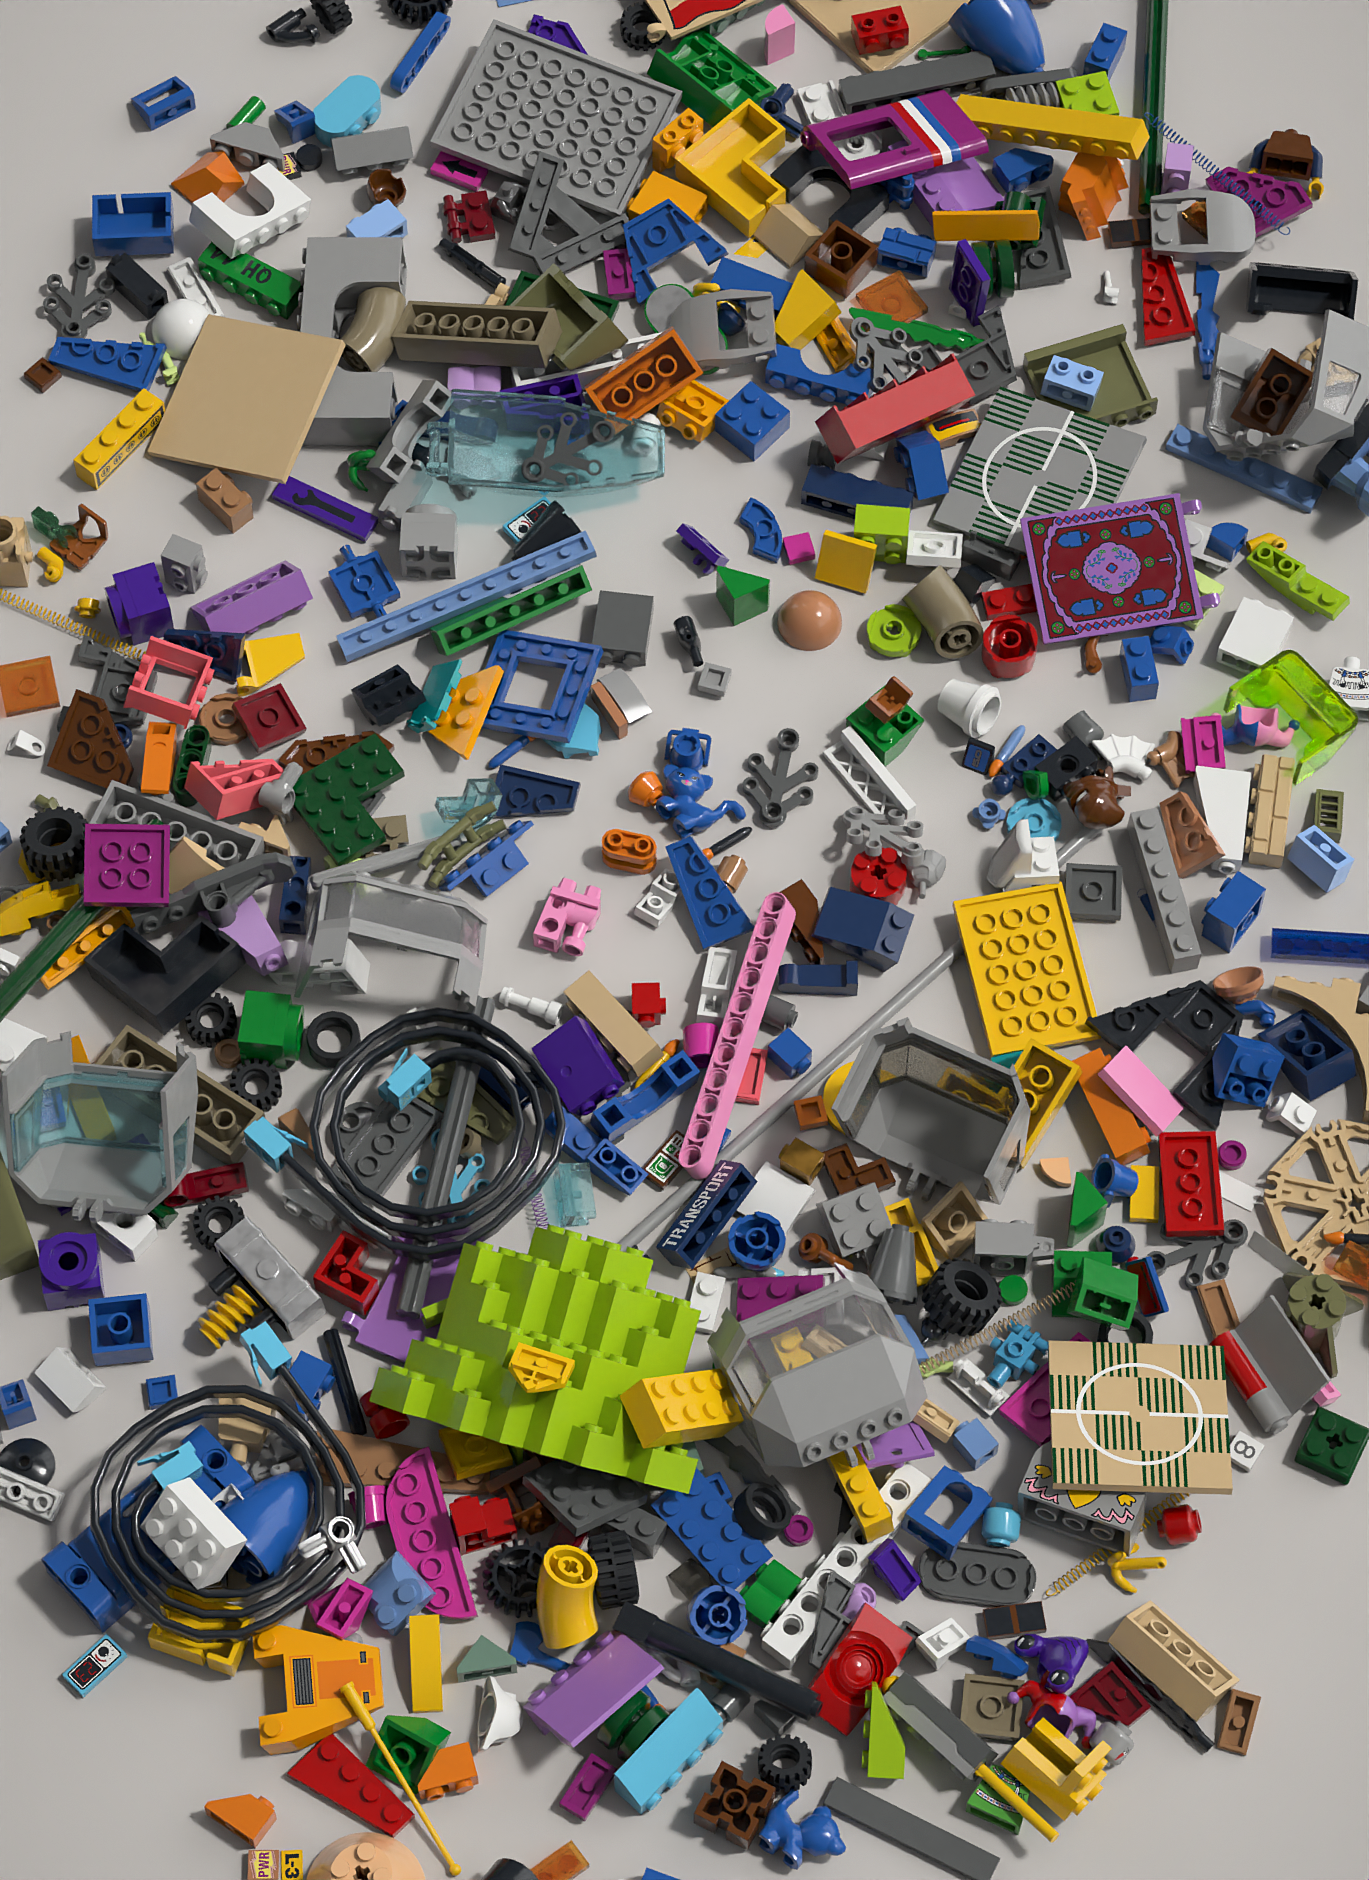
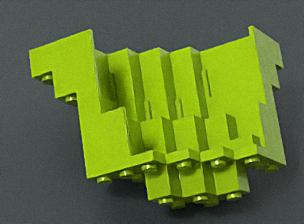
M548 1224L547 1229L535 1226L528 1254L499 1247L498 1252L492 1251L494 1245L481 1241H476L475 1246L464 1243L437 1339L426 1336L424 1341L412 1339L404 1367L392 1365L391 1370L379 1367L370 1402L404 1414L425 1418L458 1431L483 1436L499 1443L524 1448L582 1467L624 1476L644 1484L689 1494L698 1459L687 1456L688 1450L682 1448L683 1443L643 1449L620 1399V1395L641 1379L684 1373L701 1310L691 1308V1301L661 1292L656 1293L655 1290L646 1288L654 1260L642 1257L644 1251L627 1247L626 1252L620 1251L622 1245L589 1235L585 1241L581 1239V1233ZM520 1342L575 1360V1367L565 1388L526 1393L508 1370L518 1343Z

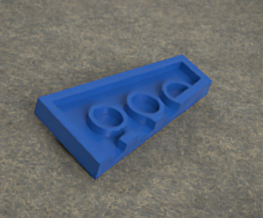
M57 337L48 361L54 366L138 392L143 388L149 391L166 351V345L161 343L144 345L143 342H132V344L117 343L115 340L98 342L84 338Z
M689 836L665 846L704 950L754 930V924L693 837Z

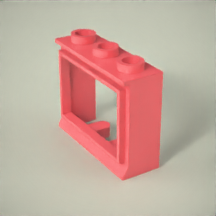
M151 636L146 654H143L138 672L136 671L132 686L130 685L123 708H135L183 725L184 729H187L190 719L195 721L200 709L197 701L203 703L208 687H205L204 684L210 685L215 670L210 668L213 657ZM155 663L196 677L186 704L144 690Z

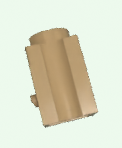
M0 516V586L28 587L33 552L24 518Z

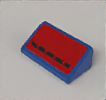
M1145 1256L1127 1262L1125 1264L1127 1272L1138 1275L1137 1302L1141 1314L1144 1317H1150L1168 1312L1169 1307L1152 1258Z

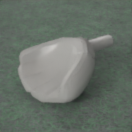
M924 850V862L921 865H906L909 879L915 887L919 888L920 899L925 898L926 887L936 884L941 879L946 868L945 857L934 850Z

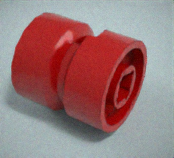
M373 1389L360 1398V1404L365 1415L371 1418L369 1423L377 1439L392 1437L409 1426L410 1420L407 1414L370 1402Z

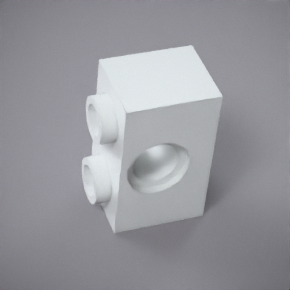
M103 1212L102 1219L98 1223L91 1222L92 1228L134 1261L158 1237L155 1226L156 1222L148 1214L132 1216L130 1213L116 1212L109 1214ZM125 1221L132 1222V1225L128 1228L119 1227Z

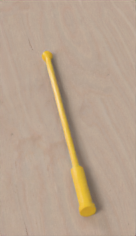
M352 1681L347 1683L339 1690L341 1693H344L364 1729L370 1731L450 1866V1874L458 1876L461 1873L460 1865L454 1863L375 1729L376 1723L355 1690L354 1683Z

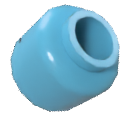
M996 1502L995 1507L987 1508L984 1511L981 1535L987 1539V1544L1008 1548L1010 1543L1016 1542L1019 1538L1021 1525L1020 1513L1013 1510L1012 1504Z

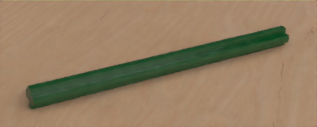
M1147 0L1142 119L1150 137L1140 154L1138 212L1142 215L1150 213L1149 202L1151 196L1161 195L1163 133L1156 130V127L1153 128L1146 117L1150 119V123H1153L1155 118L1159 117L1153 126H1156L1162 120L1157 129H1160L1164 123L1169 0Z
M156 818L155 820L152 819L147 825L164 824ZM83 894L0 985V1022L106 906H84Z

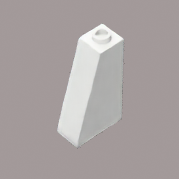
M1196 766L1193 785L1199 813L1225 853V856L1211 863V868L1225 874L1240 872L1251 772Z

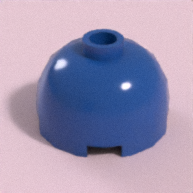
M759 1211L746 1215L743 1218L740 1216L732 1224L729 1231V1251L735 1262L744 1269L752 1271L769 1269L776 1265L785 1249L786 1237L781 1223L772 1215Z
M712 1585L699 1590L691 1598L687 1606L686 1618L690 1630L694 1635L715 1645L734 1642L742 1635L747 1625L745 1600L738 1591L729 1586Z

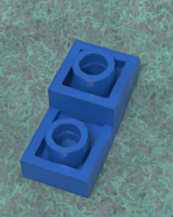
M977 1635L967 1639L965 1651L974 1653V1657L980 1660L989 1661L991 1658H994L992 1670L999 1671L1000 1676L1017 1679L1018 1676L1021 1677L1028 1672L1029 1666L1023 1659L1005 1646Z

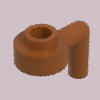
M808 1233L801 1239L798 1252L802 1259L813 1264L823 1260L835 1267V1262L853 1271L854 1266L851 1262L828 1251V1242L824 1237L816 1233Z

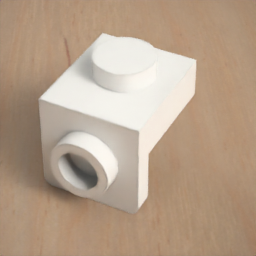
M1293 1092L1275 1096L1271 1100L1266 1120L1269 1122L1279 1120L1300 1136L1308 1131L1317 1110Z

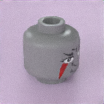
M1117 1721L1115 1725L1111 1722H1103L1089 1740V1745L1092 1748L1089 1752L1091 1753L1103 1740L1112 1748L1105 1757L1108 1761L1106 1766L1109 1767L1110 1764L1120 1765L1134 1747V1743L1129 1737L1132 1731L1120 1721Z

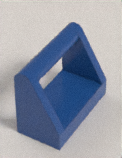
M177 76L131 98L133 106L151 131L196 109L194 93ZM173 88H176L178 91L149 107L144 104Z

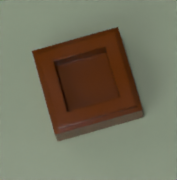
M43 357L24 372V378L42 393L47 391L62 377L61 372Z

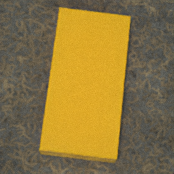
M1131 1165L1130 1169L1138 1174V1186L1135 1193L1130 1196L1129 1222L1158 1223L1159 1166Z

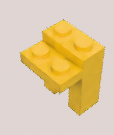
M1043 1717L1032 1728V1732L1025 1739L1021 1738L1013 1746L1000 1764L1065 1821L1072 1813L1078 1816L1089 1803L1086 1799L1088 1798L1093 1801L1102 1791L1103 1787L1100 1783L1107 1775L1102 1769L1108 1763L1105 1757L1112 1748L1102 1740L1086 1756Z

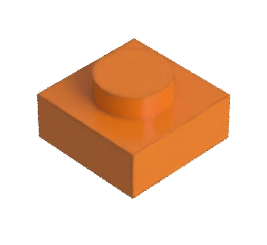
M822 1095L794 1101V1109L800 1131L828 1125Z

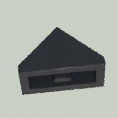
M972 564L960 568L953 581L973 608L980 600L982 592H987L995 583L996 577L978 565Z

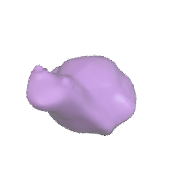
M866 1583L854 1584L856 1587L848 1598L846 1608L842 1612L850 1620H853L863 1603L866 1602L871 1607H876V1593Z

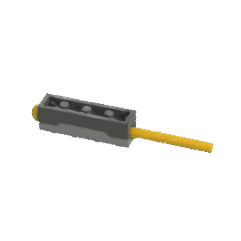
M904 1671L900 1677L891 1675L885 1678L881 1688L892 1717L897 1721L903 1718L909 1724L907 1730L919 1741L922 1738L926 1739L931 1744L928 1748L929 1751L942 1761L945 1757L953 1764L950 1770L961 1780L967 1777L976 1782L981 1777L1048 1841L1052 1843L1058 1838L1059 1833L988 1768L999 1755L914 1676Z

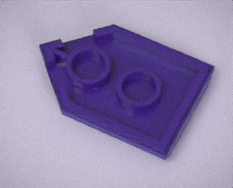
M533 15L528 30L529 33L588 55L568 23L559 20L554 22L544 19L543 16Z

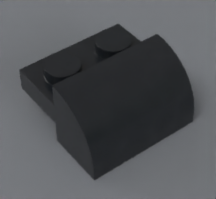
M398 664L351 689L357 705L372 726L377 724L380 727L390 724L398 716L414 711L420 704L426 702L424 693L412 683L409 674Z

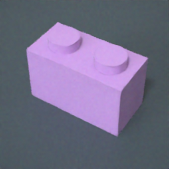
M1167 144L1161 194L1188 189L1194 145Z

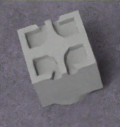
M420 504L402 512L399 547L402 577L418 578L421 573H426V578H432V573H437L439 578L456 579L458 518L454 511L437 504Z

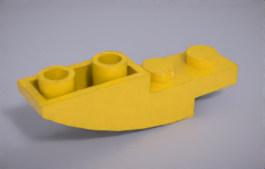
M49 881L22 890L0 903V937L8 934L16 936L25 933L27 929H31V917L43 918L50 915L51 912L61 909L69 911L82 896L79 883L51 891Z

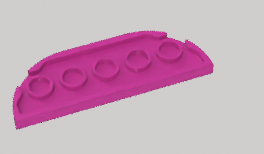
M428 1446L409 1456L399 1466L391 1484H389L386 1496V1512L396 1550L399 1551L436 1593L425 1607L433 1613L446 1618L478 1617L432 1453Z

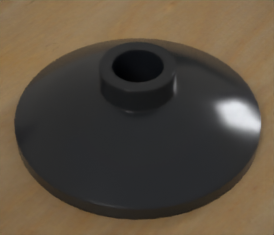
M21 1438L8 1444L0 1453V1467L45 1486L49 1484L54 1476L56 1466L54 1455L51 1449L40 1440ZM22 1459L30 1460L27 1466L20 1465ZM16 1486L14 1490L16 1494L21 1493L19 1486Z

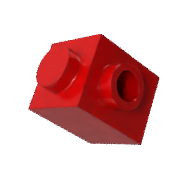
M660 982L632 983V1017L642 1028L661 1025V1015H666V998H660Z

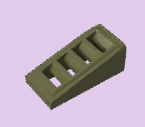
M1316 789L1313 825L1317 826L1335 843H1340L1344 792ZM1322 798L1337 799V802L1322 801ZM1321 806L1333 807L1337 809L1336 811L1321 809ZM1321 815L1336 816V819L1322 818ZM1320 823L1333 824L1335 827L1320 826Z

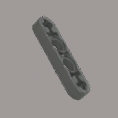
M1073 68L1004 76L987 79L979 87L982 97L1004 100L1007 88H1012L1015 93L1017 86L1023 87L1024 91H1026V87L1032 85L1036 90L1038 84L1044 83L1043 86L1046 90L1048 82H1052L1055 86L1056 81L1078 77V73Z

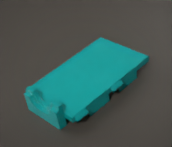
M461 659L432 667L422 691L426 702L420 704L414 710L411 719L406 722L408 723L407 726L414 732L421 733L436 729L437 724L433 721L438 720L442 710L444 712L447 711L452 700L449 692L451 688L456 690L462 676L458 672L463 662Z

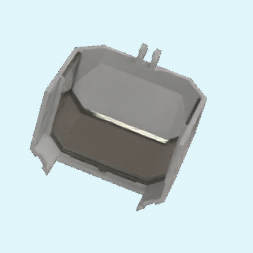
M908 1017L896 1021L897 1023L869 1031L831 1108L845 1135L875 1155L885 1157L886 1160L913 1171L906 1186L905 1192L908 1194H913L917 1189L922 1175L929 1178L922 1191L921 1198L926 1202L930 1200L934 1193L937 1182L952 1189L961 1181L974 1199L1001 1205L1025 1155L1031 1112L1013 1063L1010 1069L953 1045L912 1027Z

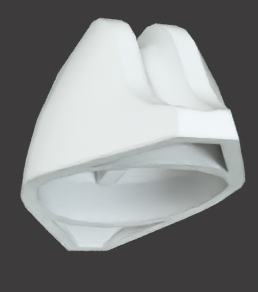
M489 1676L485 1681L479 1712L477 1733L478 1752L481 1753L487 1750L493 1743L509 1740L521 1729L523 1724V1713L516 1701V1694L503 1691L492 1676Z

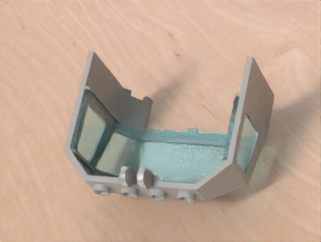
M71 1031L60 1033V1039L47 1042L45 1037L33 1040L1 1075L9 1175L38 1204H47L53 1208L62 1206L73 1207L72 1217L75 1221H81L85 1217L86 1210L89 1209V1219L93 1223H98L102 1219L103 1212L109 1214L116 1212L130 1213L132 1216L147 1215L173 1192L192 1168L198 1099L196 1056L192 1052L186 1053L184 1046L178 1042L176 1044L177 1072L73 1062Z

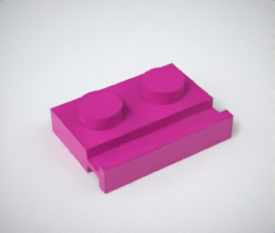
M1221 715L1193 717L1192 719L1181 718L1185 774L1195 772L1196 766L1226 769Z

